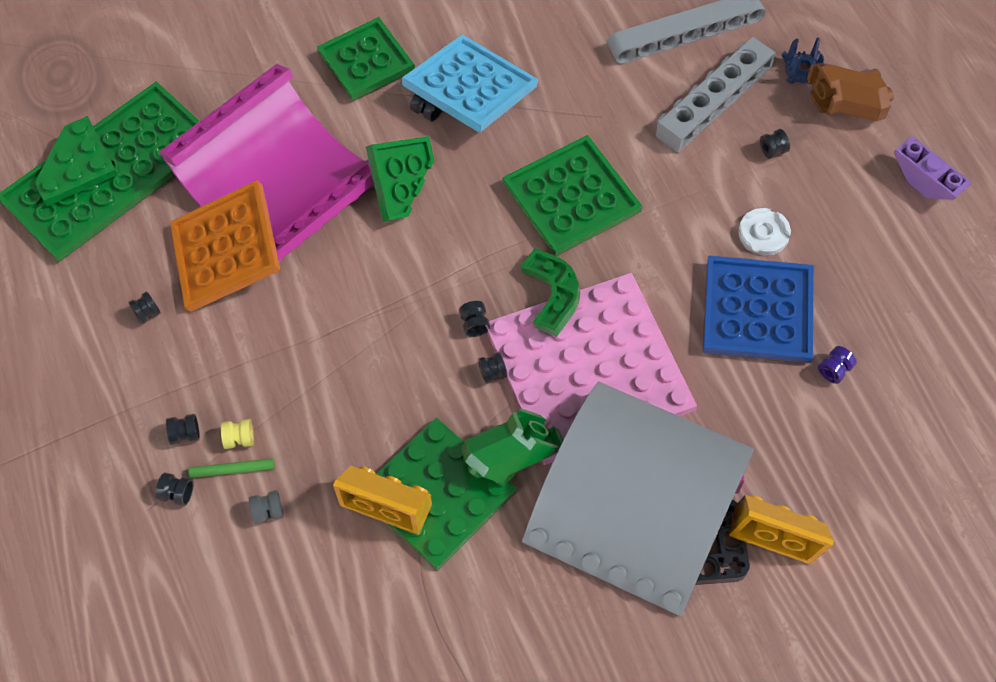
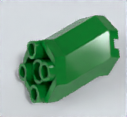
M520 409L517 414L516 412L512 413L507 422L465 440L460 449L465 462L469 465L468 471L477 478L484 477L505 486L510 479L514 478L517 471L558 453L564 439L559 429L554 425L551 429L544 425L547 421L544 417L525 409Z

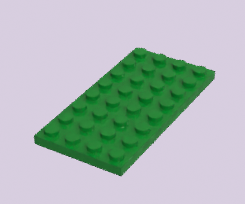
M155 81L93 126L118 174L117 176L46 206L35 184L46 162L45 160L1 191L0 202L59 263L175 176L161 156L160 151L200 121Z

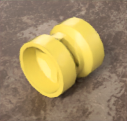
M251 419L241 420L239 423H233L232 421L221 423V437L224 449H232L236 444L243 447L254 445Z

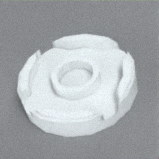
M758 208L746 213L740 222L738 231L739 239L743 246L750 252L761 256H770L781 252L788 244L791 233L790 225L786 218L779 212L777 214L771 212V209Z

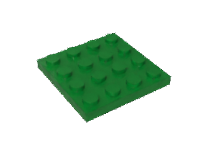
M589 135L502 177L504 186L555 256L639 214L643 208Z
M436 417L376 475L384 478L386 476L395 477L406 486H420L426 489L428 494H431L432 506L419 535L390 524L388 525L438 571L517 493V488L509 481L505 486H502L493 480L473 476L468 471L469 465L465 462L460 449L464 441Z

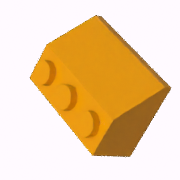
M350 465L333 484L340 506L417 535L420 534L432 506L431 494H428L426 489L416 485L412 487L406 486L399 479L392 476L384 478L376 475L372 469L364 466L357 468Z
M744 495L735 505L729 532L731 537L807 564L813 563L833 546L834 539L828 525L818 521L814 516L792 512L786 506L773 505L753 495Z

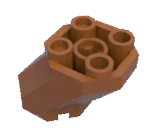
M817 63L811 65L808 73V85L813 83L814 90L810 91L811 99L820 113L827 112L830 115L840 112L872 121L886 119L891 107L890 102L893 101L894 96L891 88L887 87L878 69H866L859 72L831 64Z

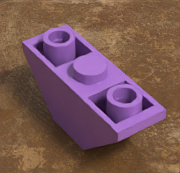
M913 136L908 138L894 152L907 183L926 198L954 200L972 183Z

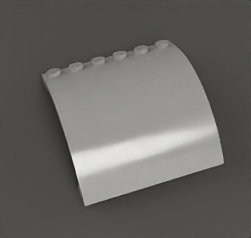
M598 381L581 406L562 442L543 484L522 542L682 616L729 505L745 473L754 448Z

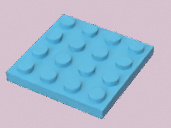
M462 34L402 78V86L480 133L537 87L539 79Z

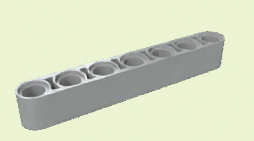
M720 0L618 31L608 38L607 44L616 62L624 64L754 24L764 18L766 9L760 0Z

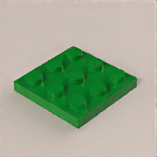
M380 17L317 46L318 54L352 101L407 75L415 69L413 61Z

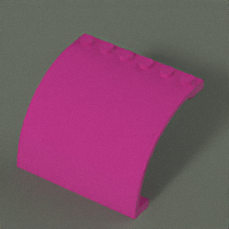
M275 64L162 149L160 154L183 187L200 207L258 180L263 185L279 262H281L283 257L299 247L313 233L319 231L326 222L337 216L351 202L357 200L369 187L374 186L369 160L364 161L353 154L321 125L289 83L294 78L290 69Z

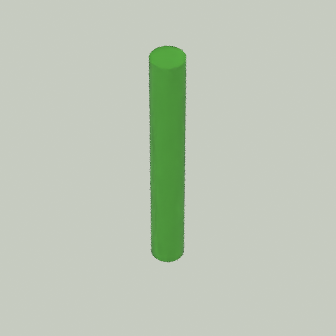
M271 458L189 467V477L199 478L275 469L274 459Z

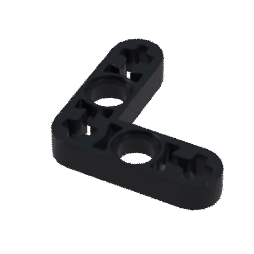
M733 499L728 508V511L733 512L729 519L730 525L725 526L727 522L725 515L716 535L719 554H708L705 563H710L714 567L715 573L709 577L700 573L695 585L739 582L746 577L750 569L746 542L739 540V544L736 546H729L723 540V536L730 532L734 509L737 504ZM732 561H736L737 566L743 567L739 573H735L734 569L728 568L724 569L723 575H720L721 566L719 562H722V568L730 567Z

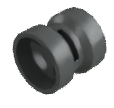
M278 490L268 492L263 497L259 495L249 497L250 509L255 524L263 523L268 518L279 519L284 517Z

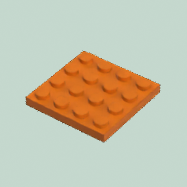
M258 180L170 222L184 307L190 312L281 271L263 185Z

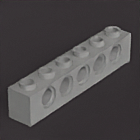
M754 37L746 43H741L731 57L727 56L722 61L718 69L710 71L700 85L696 84L690 90L688 96L684 99H679L668 114L664 113L660 116L656 123V137L675 152H681L772 68L776 52Z

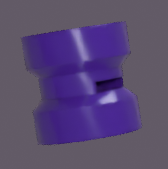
M842 346L834 347L829 354L830 357L823 359L818 365L820 374L827 381L834 384L840 383L845 377V372L851 371L857 363L855 356Z

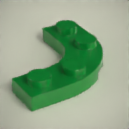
M534 248L520 268L522 273L549 284L552 288V293L546 305L534 319L533 324L536 329L557 337L578 307L580 285L573 268L566 261Z

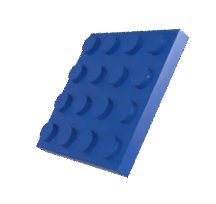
M708 256L703 353L811 363L813 360L814 265Z

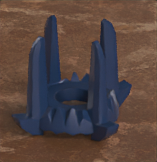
M817 37L810 54H806L805 51L802 53L799 51L796 54L798 38L792 41L788 53L784 51L781 54L786 63L785 70L789 76L786 81L788 83H808L809 70H800L801 63H806L810 67L817 63H824V56L818 50L820 44L819 37Z

